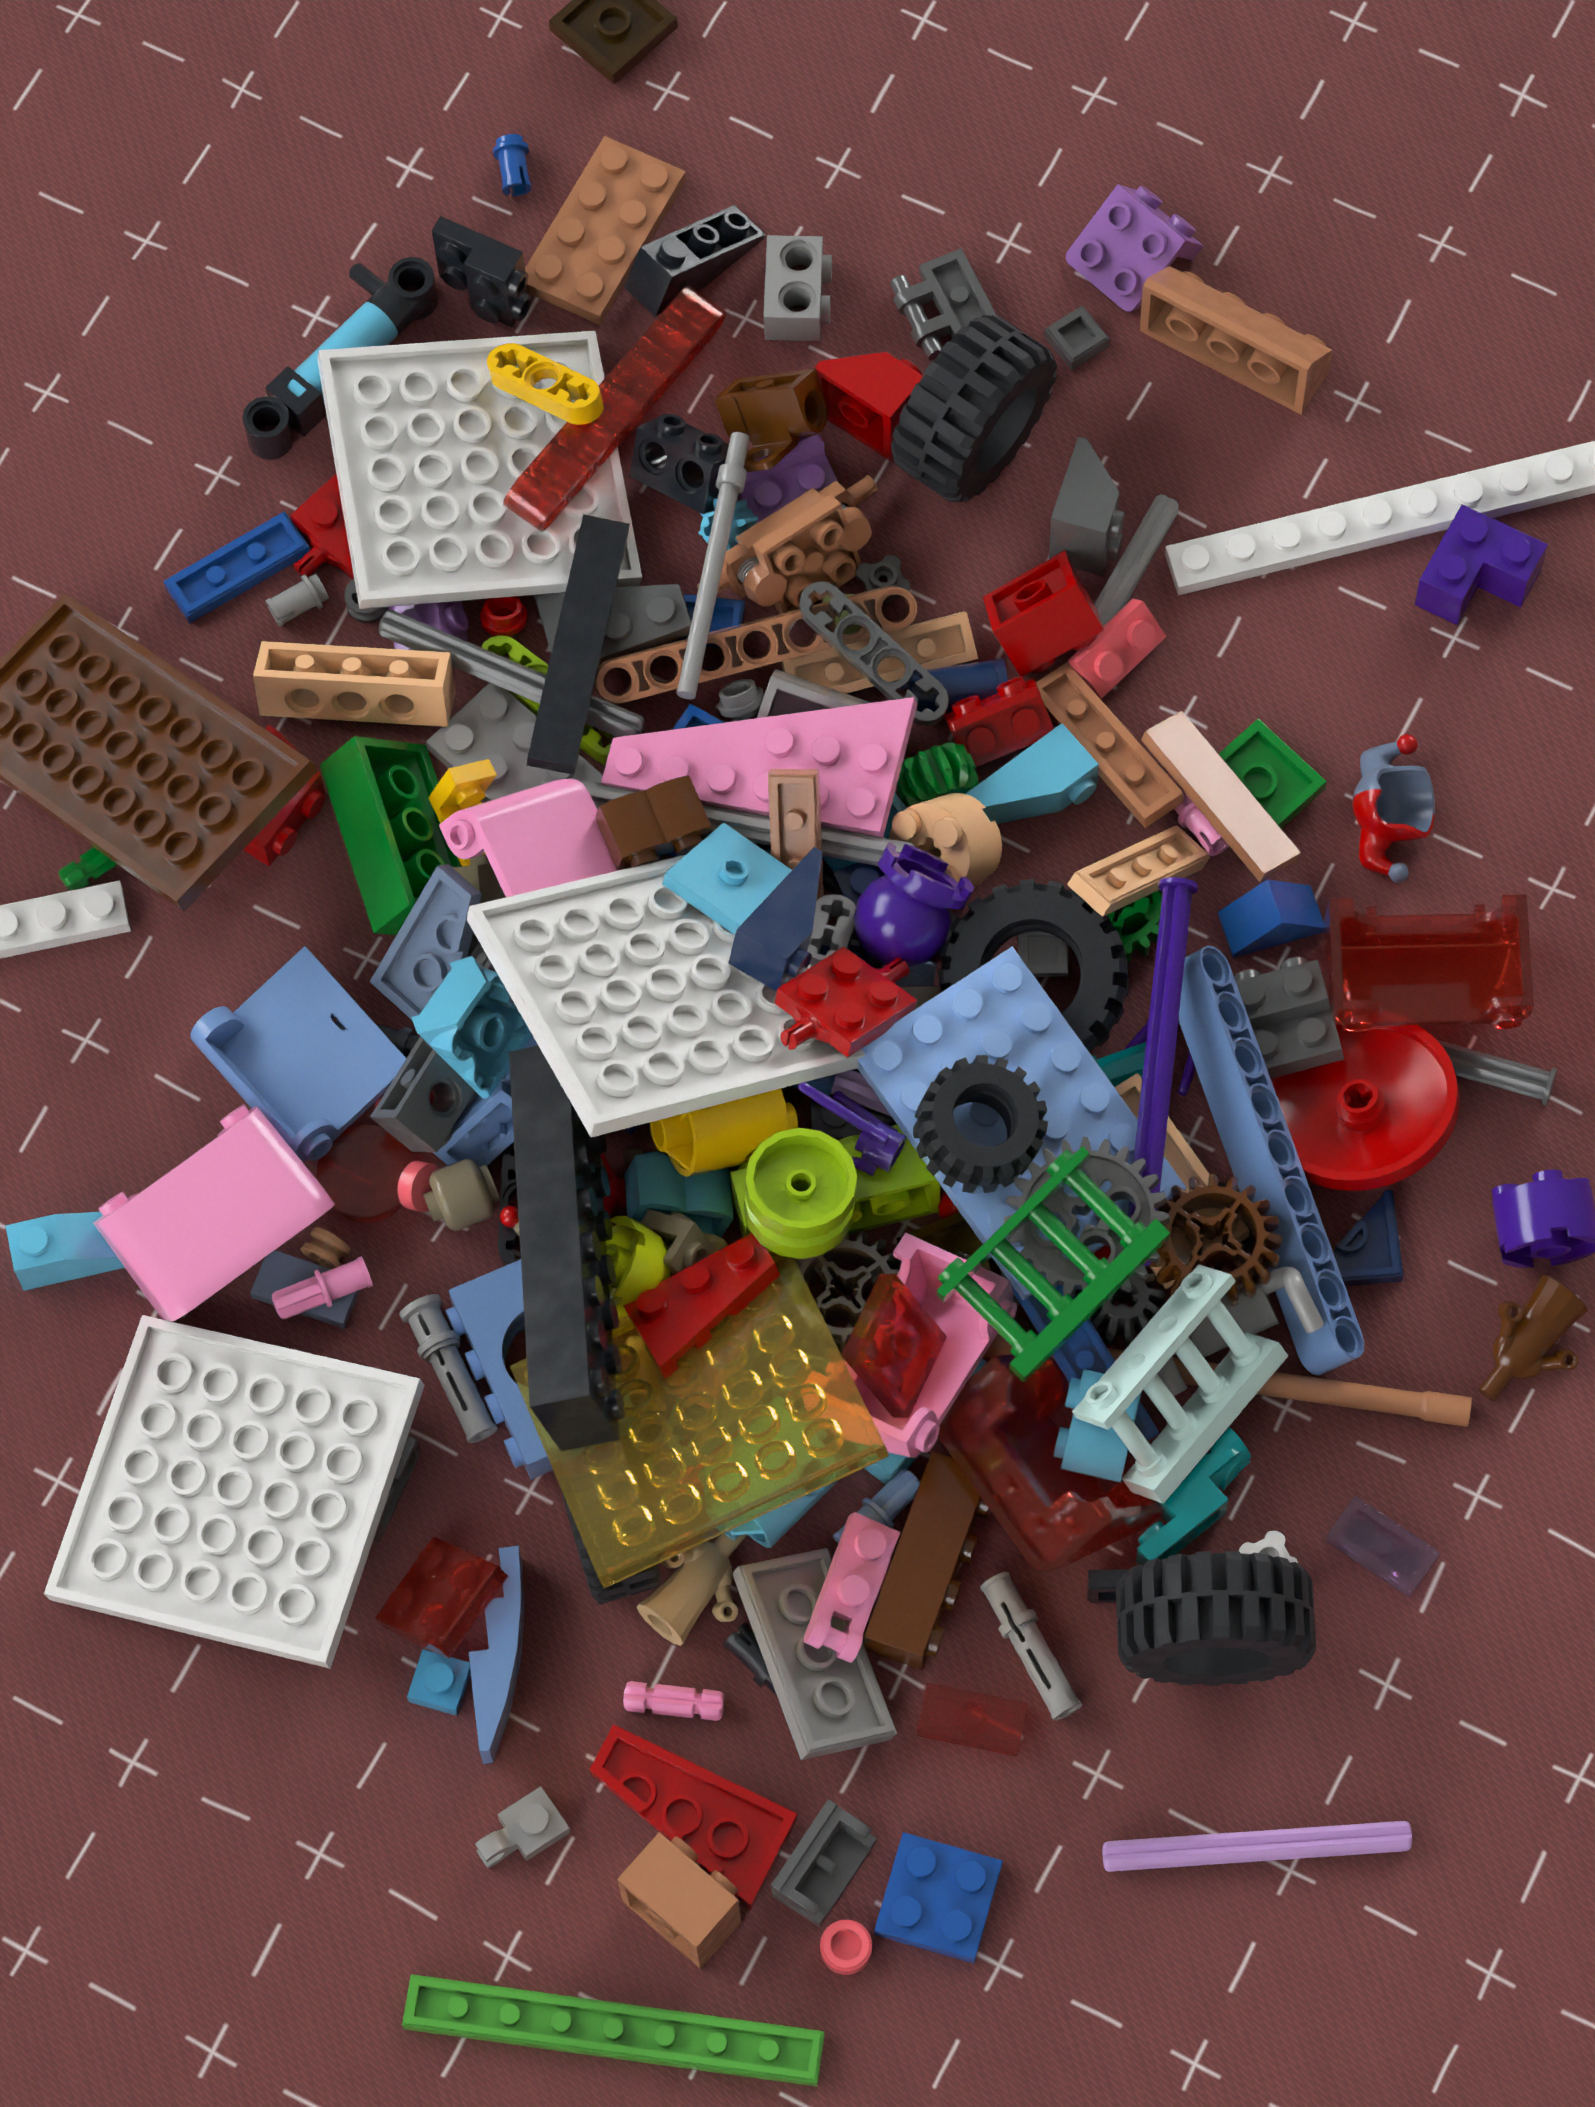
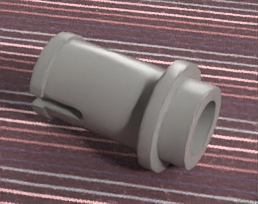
M305 574L300 576L301 582L271 599L265 600L269 611L279 627L315 606L318 609L323 608L322 602L328 600L329 596L316 574L307 577Z

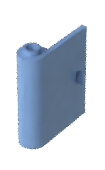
M306 946L293 956L237 1010L232 1012L225 1006L210 1010L196 1022L190 1034L192 1042L251 1109L258 1107L301 1161H316L326 1155L331 1149L333 1141L387 1091L406 1060L401 1051Z

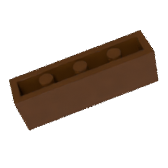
M934 1451L931 1452L864 1635L866 1651L920 1670L923 1669L927 1655L934 1658L937 1657L945 1634V1629L938 1626L944 1609L954 1610L962 1587V1582L955 1580L961 1562L971 1563L979 1539L978 1535L972 1533L978 1516L987 1518L996 1490L988 1487L990 1470Z

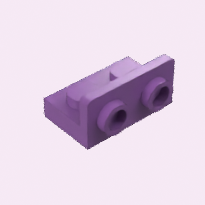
M816 434L811 437L800 436L798 445L776 466L768 470L747 472L744 491L738 494L740 500H747L746 507L753 512L754 516L758 517L756 524L811 488L819 492L837 481L825 456L824 441L821 435ZM764 456V457L758 458V459H756V460H754V461L764 459V458H766V457H768V456Z

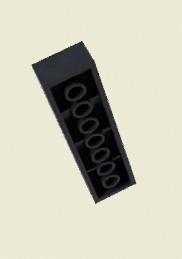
M539 1046L510 1051L509 1064L530 1408L560 1451L620 1440L618 1420L625 1418V1406L620 1390L616 1389L615 1375L621 1374L622 1361L617 1345L613 1344L612 1333L613 1329H618L619 1317L616 1304L613 1299H610L609 1285L616 1282V1273L613 1260L607 1254L606 1241L613 1238V1229L610 1216L604 1210L603 1197H607L610 1194V1186L604 1167H601L600 1154L607 1151L605 1134L590 1137Z

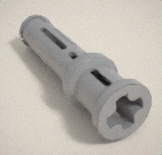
M426 1295L409 1303L400 1311L399 1315L404 1323H409L420 1345L417 1350L420 1358L424 1359L426 1363L432 1364L466 1434L468 1443L479 1442L494 1434L498 1428L493 1423L458 1351L461 1345V1338L455 1331H451L440 1307L443 1301L440 1295Z

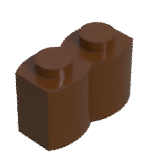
M689 775L662 782L645 791L634 792L613 799L599 806L595 816L617 870L657 862L660 860L658 856L662 854L676 852L677 856L686 855L709 835L712 828Z

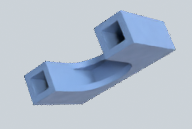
M521 1259L448 1290L452 1307L445 1310L447 1318L457 1335H466L472 1349L464 1353L475 1380L485 1378L492 1394L485 1396L484 1399L494 1423L498 1424L504 1421L511 1435V1438L504 1440V1444L515 1469L524 1465L530 1480L641 1432L639 1416L619 1374L615 1375L616 1389L620 1390L625 1406V1418L618 1420L620 1440L560 1451L531 1410L529 1392L518 1386L506 1370L508 1350L516 1336L525 1329Z

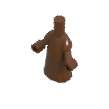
M1544 1274L1540 1275L1535 1289L1522 1308L1519 1304L1512 1301L1500 1303L1498 1315L1501 1318L1500 1334L1493 1343V1357L1496 1366L1478 1389L1479 1392L1489 1400L1495 1401L1512 1378H1532L1545 1370L1575 1369L1578 1365V1357L1574 1352L1559 1349L1554 1355L1545 1356V1354L1580 1317L1588 1312L1586 1305L1561 1283Z

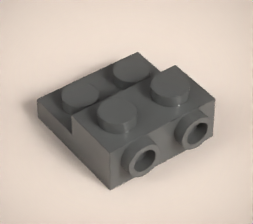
M1294 957L1284 961L1280 966V970L1260 974L1256 970H1245L1234 976L1270 1079L1344 1060L1318 959L1308 962L1305 958Z

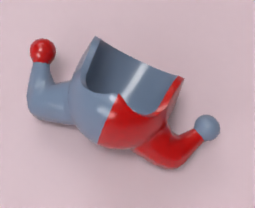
M1403 734L1397 742L1376 746L1361 754V780L1356 786L1352 800L1354 816L1361 828L1359 842V861L1361 866L1366 870L1389 876L1391 881L1396 884L1407 880L1409 870L1404 863L1394 864L1385 856L1386 850L1393 842L1410 841L1429 836L1435 817L1433 785L1426 768L1421 766L1390 765L1397 756L1401 754L1411 755L1417 750V739L1410 734Z

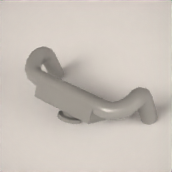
M1282 1267L1270 1271L1271 1278L1266 1285L1254 1281L1257 1292L1253 1298H1249L1241 1290H1238L1239 1301L1238 1305L1234 1307L1230 1306L1227 1302L1226 1296L1220 1299L1244 1334L1246 1332L1256 1334L1279 1323L1267 1294L1285 1288L1306 1333L1314 1332L1324 1326V1322L1304 1283L1301 1273L1294 1267ZM1207 1316L1190 1334L1194 1345L1203 1357L1228 1347ZM1171 1357L1160 1369L1158 1375L1172 1395L1175 1396L1186 1390L1187 1386Z

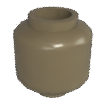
M470 1158L460 1160L432 1172L429 1178L432 1191L423 1194L433 1221L435 1222L443 1218L446 1226L453 1231H459L489 1219L494 1213L493 1203L500 1201L487 1165L478 1166Z

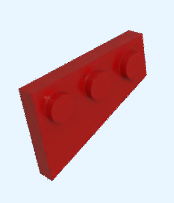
M751 1233L661 1281L654 1289L642 1292L636 1301L623 1305L666 1380L679 1368L676 1363L679 1358L693 1346L699 1350L712 1338L710 1330L727 1315L739 1314L780 1276V1273L767 1249Z

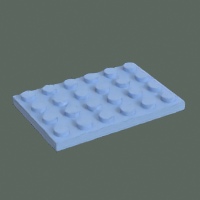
M1013 946L895 1022L885 1034L863 1047L862 1050L865 1056L857 1059L859 1067L857 1069L915 1150L920 1142L919 1138L913 1137V1127L917 1121L915 1114L931 1082H934L938 1073L946 1066L952 1069L957 1060L966 1057L970 1064L974 1061L976 1055H987L988 1064L994 1065L999 1057L1009 1061L1006 1069L1015 1072L1019 1066L1027 1072L1023 1081L1027 1085L1035 1081L1041 1090L1036 1099L1037 1101L1045 1100L1047 1112L1043 1120L1048 1121L1047 1132L1042 1139L1043 1144L1032 1162L1040 1167L1046 1164L1043 1155V1149L1045 1148L1050 1150L1055 1157L1062 1154L1063 1140H1067L1073 1152L1078 1151L1083 1137H1088L1092 1151H1098L1104 1139L1109 1140L1111 1155L1113 1156L1124 1146L1128 1147L1130 1154L1127 1163L1129 1165L1133 1163L1137 1118ZM970 1102L959 1105L953 1110V1119L957 1130L970 1143L981 1147H994L1007 1140L1005 1123L993 1108L982 1103ZM928 1156L921 1158L927 1166L930 1162ZM1164 1157L1160 1193H1165L1167 1200L1172 1201L1171 1188L1174 1185H1178L1184 1191L1187 1187ZM1027 1168L1023 1175L1019 1174L1017 1178L1030 1181L1032 1175ZM940 1170L934 1175L982 1244L1004 1224V1217L1013 1215L1017 1211L1008 1206L1006 1202L1009 1196H1022V1192L1015 1186V1183L1005 1188L1002 1184H999L995 1192L984 1193L982 1186H977L974 1193L962 1192L963 1183L958 1181L955 1182L952 1188L943 1184L942 1182L946 1175ZM1105 1181L1100 1189L1106 1194L1111 1188L1112 1183ZM1067 1184L1064 1185L1063 1189L1067 1195L1079 1197ZM1120 1199L1115 1201L1114 1203L1127 1215L1129 1200ZM1092 1209L1087 1216L1080 1214L1076 1216L1080 1226L1076 1237L1080 1238L1087 1224L1097 1226L1098 1223ZM1039 1230V1236L1042 1239L1051 1241L1041 1230ZM1094 1243L1087 1248L1094 1253L1105 1246V1244ZM1014 1247L1018 1252L1024 1249V1247ZM1063 1253L1062 1257H1063L1064 1259H1069V1258ZM992 1256L1022 1300L1032 1295L1024 1285Z

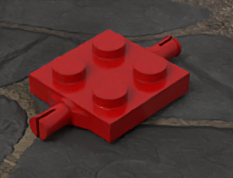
M335 474L291 514L292 523L308 537L312 549L297 563L293 564L299 575L305 574L309 577L325 562H328L330 565L342 569L351 579H354L337 474Z
M843 946L777 988L774 1003L796 1021V1024L781 1032L780 1038L785 1047L789 1045L788 1049L794 1050L809 1038H815L830 1044L847 1058L885 1034L895 1022L915 1010L917 999L895 984L900 979L908 976L909 967L905 961L901 963V958H895L883 968L875 969Z

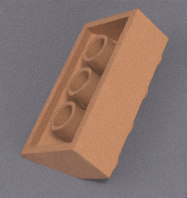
M1168 266L1148 277L1143 284L1140 331L1300 415L1303 414L1329 374L1332 349L1328 348L1322 340L1310 334L1303 335L1287 327L1280 318L1273 314H1262L1246 306L1239 297L1232 293H1221L1204 284L1201 278L1191 272H1181Z

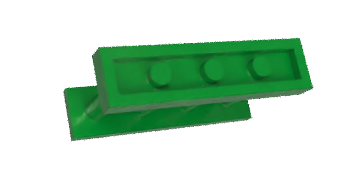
M1083 1146L1074 1155L1068 1149L1065 1150L1047 1168L1046 1172L1051 1178L965 1263L959 1257L956 1258L937 1278L942 1283L937 1289V1296L944 1303L958 1292L1012 1346L1010 1352L1015 1358L1010 1362V1369L1024 1383L1169 1240L1170 1232L1156 1218L1147 1227L1141 1221L1135 1224L1081 1170L1089 1161L1090 1153ZM1065 1184L1121 1238L1119 1244L1124 1250L1111 1263L1105 1258L1099 1260L1044 1205ZM1029 1219L1085 1274L1083 1280L1088 1286L1075 1299L1068 1293L1063 1296L1008 1242ZM992 1256L1049 1310L1046 1316L1052 1322L1039 1335L1033 1330L1026 1332L972 1278Z

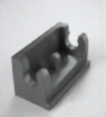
M828 1799L771 1884L772 1897L820 1927L877 1842V1838L870 1834L872 1829Z

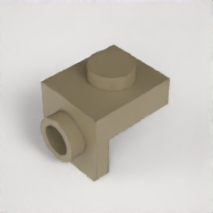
M648 1209L641 1223L657 1233L667 1245L668 1252L664 1257V1263L673 1275L715 1252L714 1247L698 1225L681 1213L670 1212L668 1215Z

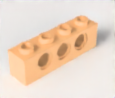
M262 641L253 674L260 716L448 727L455 697L450 652Z

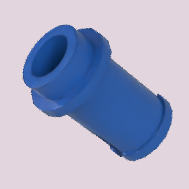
M507 134L499 137L496 140V146L493 148L494 158L499 160L502 192L506 196L511 194L512 197L525 195L532 189L526 163L529 146L523 141V137L518 134Z

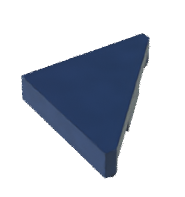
M1385 1190L1381 1198L1368 1213L1355 1224L1335 1247L1333 1254L1345 1286L1402 1282L1403 1269L1393 1190Z

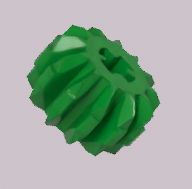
M950 742L942 746L933 745L930 749L919 751L916 756L904 761L897 782V791L907 808L946 794H966L979 784V778L975 769L977 767L964 745Z

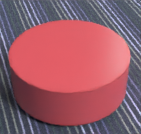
M413 1161L405 1167L400 1175L397 1189L398 1197L403 1207L418 1212L429 1211L423 1194L432 1191L429 1178L432 1172L439 1169L436 1165L423 1161Z
M836 1921L826 1928L821 1937V1957L826 1966L833 1972L841 1975L855 1974L864 1969L871 1959V1936L868 1930L856 1921Z

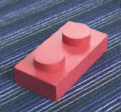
M1133 598L1103 626L1104 631L1100 632L1090 645L1079 649L1068 660L1071 667L1100 699L1167 637L1142 600Z

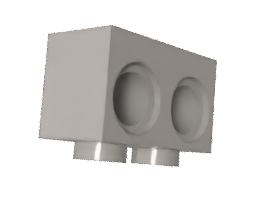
M767 235L764 294L765 340L820 341L821 323L830 324L831 296L822 295L823 282H832V255L823 254V236ZM796 265H804L808 267L807 269L802 271H795L790 269L791 267ZM793 306H803L807 308L801 312H793L789 310V308Z

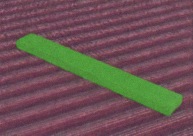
M413 1974L410 1976L402 2023L404 2030L818 2087L825 2032L819 2030Z

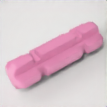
M634 1681L627 1682L623 1698L624 1708L627 1711L645 1713V1709H652V1714L693 1718L694 1714H700L701 1719L714 1721L722 1718L725 1701L724 1694L717 1690L703 1689L702 1693H696V1688L655 1684L654 1688H648L647 1683Z

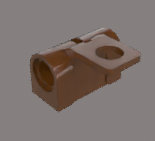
M815 368L739 378L734 380L714 398L729 438L733 432L745 433L750 437L749 442H752L753 447L747 451L744 469L747 472L773 468L798 445L800 435L819 433L824 429L827 422V404ZM764 456H768V457H766V458H764V459L754 461V460H756V459H758V458H761V457H764Z

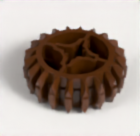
M1213 1173L1209 1175L1208 1186L1201 1187L1197 1177L1193 1176L1189 1178L1188 1193L1178 1185H1174L1171 1188L1172 1200L1174 1202L1167 1200L1168 1202L1158 1207V1211L1168 1213L1170 1216V1223L1163 1225L1170 1232L1167 1244L1162 1245L1156 1251L1160 1255V1262H1152L1150 1264V1267H1162L1157 1273V1281L1160 1284L1175 1280L1171 1288V1295L1174 1294L1180 1287L1183 1279L1198 1264L1209 1268L1215 1265L1224 1266L1232 1271L1228 1274H1231L1236 1282L1224 1295L1232 1307L1238 1305V1290H1241L1249 1298H1253L1257 1292L1254 1281L1265 1285L1269 1283L1271 1274L1267 1268L1277 1267L1280 1257L1272 1250L1281 1248L1282 1236L1272 1233L1279 1227L1278 1217L1272 1215L1265 1216L1270 1209V1202L1267 1199H1261L1252 1203L1256 1193V1188L1253 1185H1249L1239 1193L1237 1192V1178L1234 1176L1230 1177L1227 1181V1186L1221 1187L1218 1186L1217 1175ZM1206 1208L1223 1209L1214 1217H1203L1195 1212ZM1240 1219L1248 1225L1255 1240V1249L1251 1256L1242 1251V1244L1233 1237L1236 1225ZM1176 1227L1185 1232V1239L1194 1246L1190 1254V1260L1186 1265L1177 1256L1172 1245L1171 1238ZM1223 1232L1222 1245L1215 1242L1203 1252L1205 1238L1213 1240Z

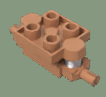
M866 475L865 478L848 489H845L837 481L819 492L811 488L735 537L738 544L726 551L717 595L730 587L741 598L747 595L748 598L763 607L775 604L777 612L782 614L799 609L801 594L810 584L822 581L838 588L854 578L857 568L862 564L857 550L861 549L868 542L872 534L868 519L860 509L856 508V505L873 494L878 493L874 480L869 475ZM815 595L810 598L813 604L820 600Z

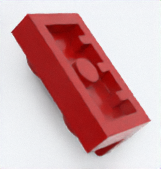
M1023 677L1010 679L996 687L997 694L980 700L978 695L962 699L951 706L953 712L945 715L955 743L965 746L968 754H971L976 767L1034 744L1054 729L1034 679L1026 682Z

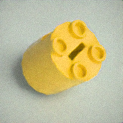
M780 1088L650 1122L653 1141L658 1150L661 1152L665 1151L668 1154L672 1165L679 1174L689 1177L748 1162L761 1142L777 1132L798 1128V1120L794 1106L790 1102L785 1103L782 1089Z

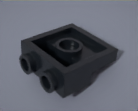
M440 216L432 229L439 277L454 289L461 291L468 289L471 310H474L483 320L490 323H497L499 321L510 327H513L516 320L521 322L526 317L532 301V297L528 292L527 282L529 275L525 270L523 252Z

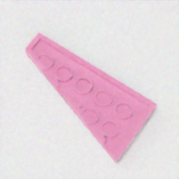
M915 697L615 737L611 743L601 783L603 786L639 792L662 782L689 775L702 804L769 816L768 772L770 769H819L821 826L883 838L917 702Z

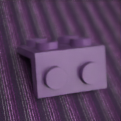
M1117 184L1067 251L1066 261L1121 309L1134 312L1142 304L1143 284L1148 277L1170 266L1177 256L1193 261L1203 245L1192 236L1196 229L1177 214H1173L1170 218L1158 208L1162 201L1150 190L1141 185L1136 190Z

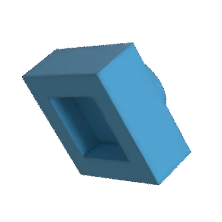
M422 1649L407 1695L408 1702L457 1716L471 1675L470 1662Z

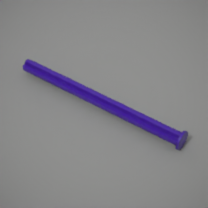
M1179 877L1163 878L1158 883V888L1163 891L1133 1158V1163L1141 1158L1146 1161V1168L1141 1175L1142 1178L1157 1174L1159 1178L1158 1185L1150 1193H1160L1192 894L1198 891V884L1196 882ZM1131 1201L1128 1204L1127 1216L1129 1218L1132 1217L1136 1209L1135 1204ZM1146 1261L1143 1266H1150L1152 1262Z

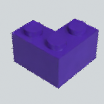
M1461 504L1419 579L1415 606L1458 625L1478 588L1522 607L1542 571L1548 544Z

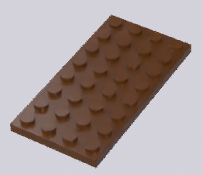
M66 593L0 659V780L183 912L318 771L310 759Z

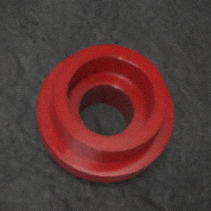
M516 596L488 598L480 612L482 628L494 636L515 635L524 629L528 620L527 610Z

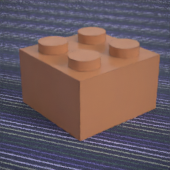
M659 1832L617 1879L622 1902L701 1969L742 1923L739 1909L740 1902L734 1896L738 1890L720 1872L714 1870L709 1875L695 1862L699 1858L698 1855L680 1838L675 1836L670 1842Z

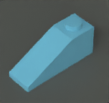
M1061 723L966 794L979 800L986 807L982 810L990 822L995 821L996 824L1060 812L1072 802L1075 805L1081 804L1094 793L1098 783L1099 764Z
M101 1212L53 1214L5 1225L14 1272L23 1291L125 1268L93 1224V1222L103 1216Z

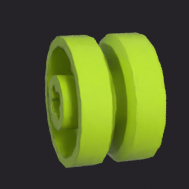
M794 1128L780 1131L761 1142L748 1161L744 1198V1213L748 1228L758 1242L779 1256L797 1259L823 1255L839 1245L852 1227L855 1209L857 1173L851 1155L838 1140L822 1131Z

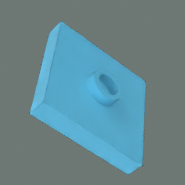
M722 823L665 873L662 885L719 923L726 930L735 934L739 926L792 870L727 824Z

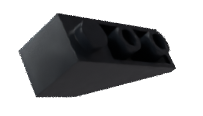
M733 205L641 246L624 288L656 317L688 302L762 241L765 234Z

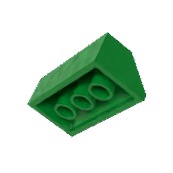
M354 736L320 764V768L373 933L397 935L436 867L449 864L451 867H461L462 865L458 857L449 848L439 827L441 823L428 799L437 786L438 780L427 746L425 744Z

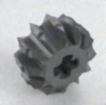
M1154 1273L1148 1274L1146 1280L1133 1274L1129 1278L1132 1291L1128 1293L1120 1287L1113 1294L1112 1300H1107L1090 1317L1092 1318L1091 1323L1097 1332L1106 1329L1105 1342L1108 1345L1113 1344L1116 1335H1123L1125 1344L1129 1346L1135 1339V1331L1139 1334L1161 1309L1158 1306L1165 1302V1292L1160 1289H1153L1157 1283V1276ZM1117 1298L1122 1303L1131 1300V1308H1128L1125 1304L1115 1307L1114 1299Z

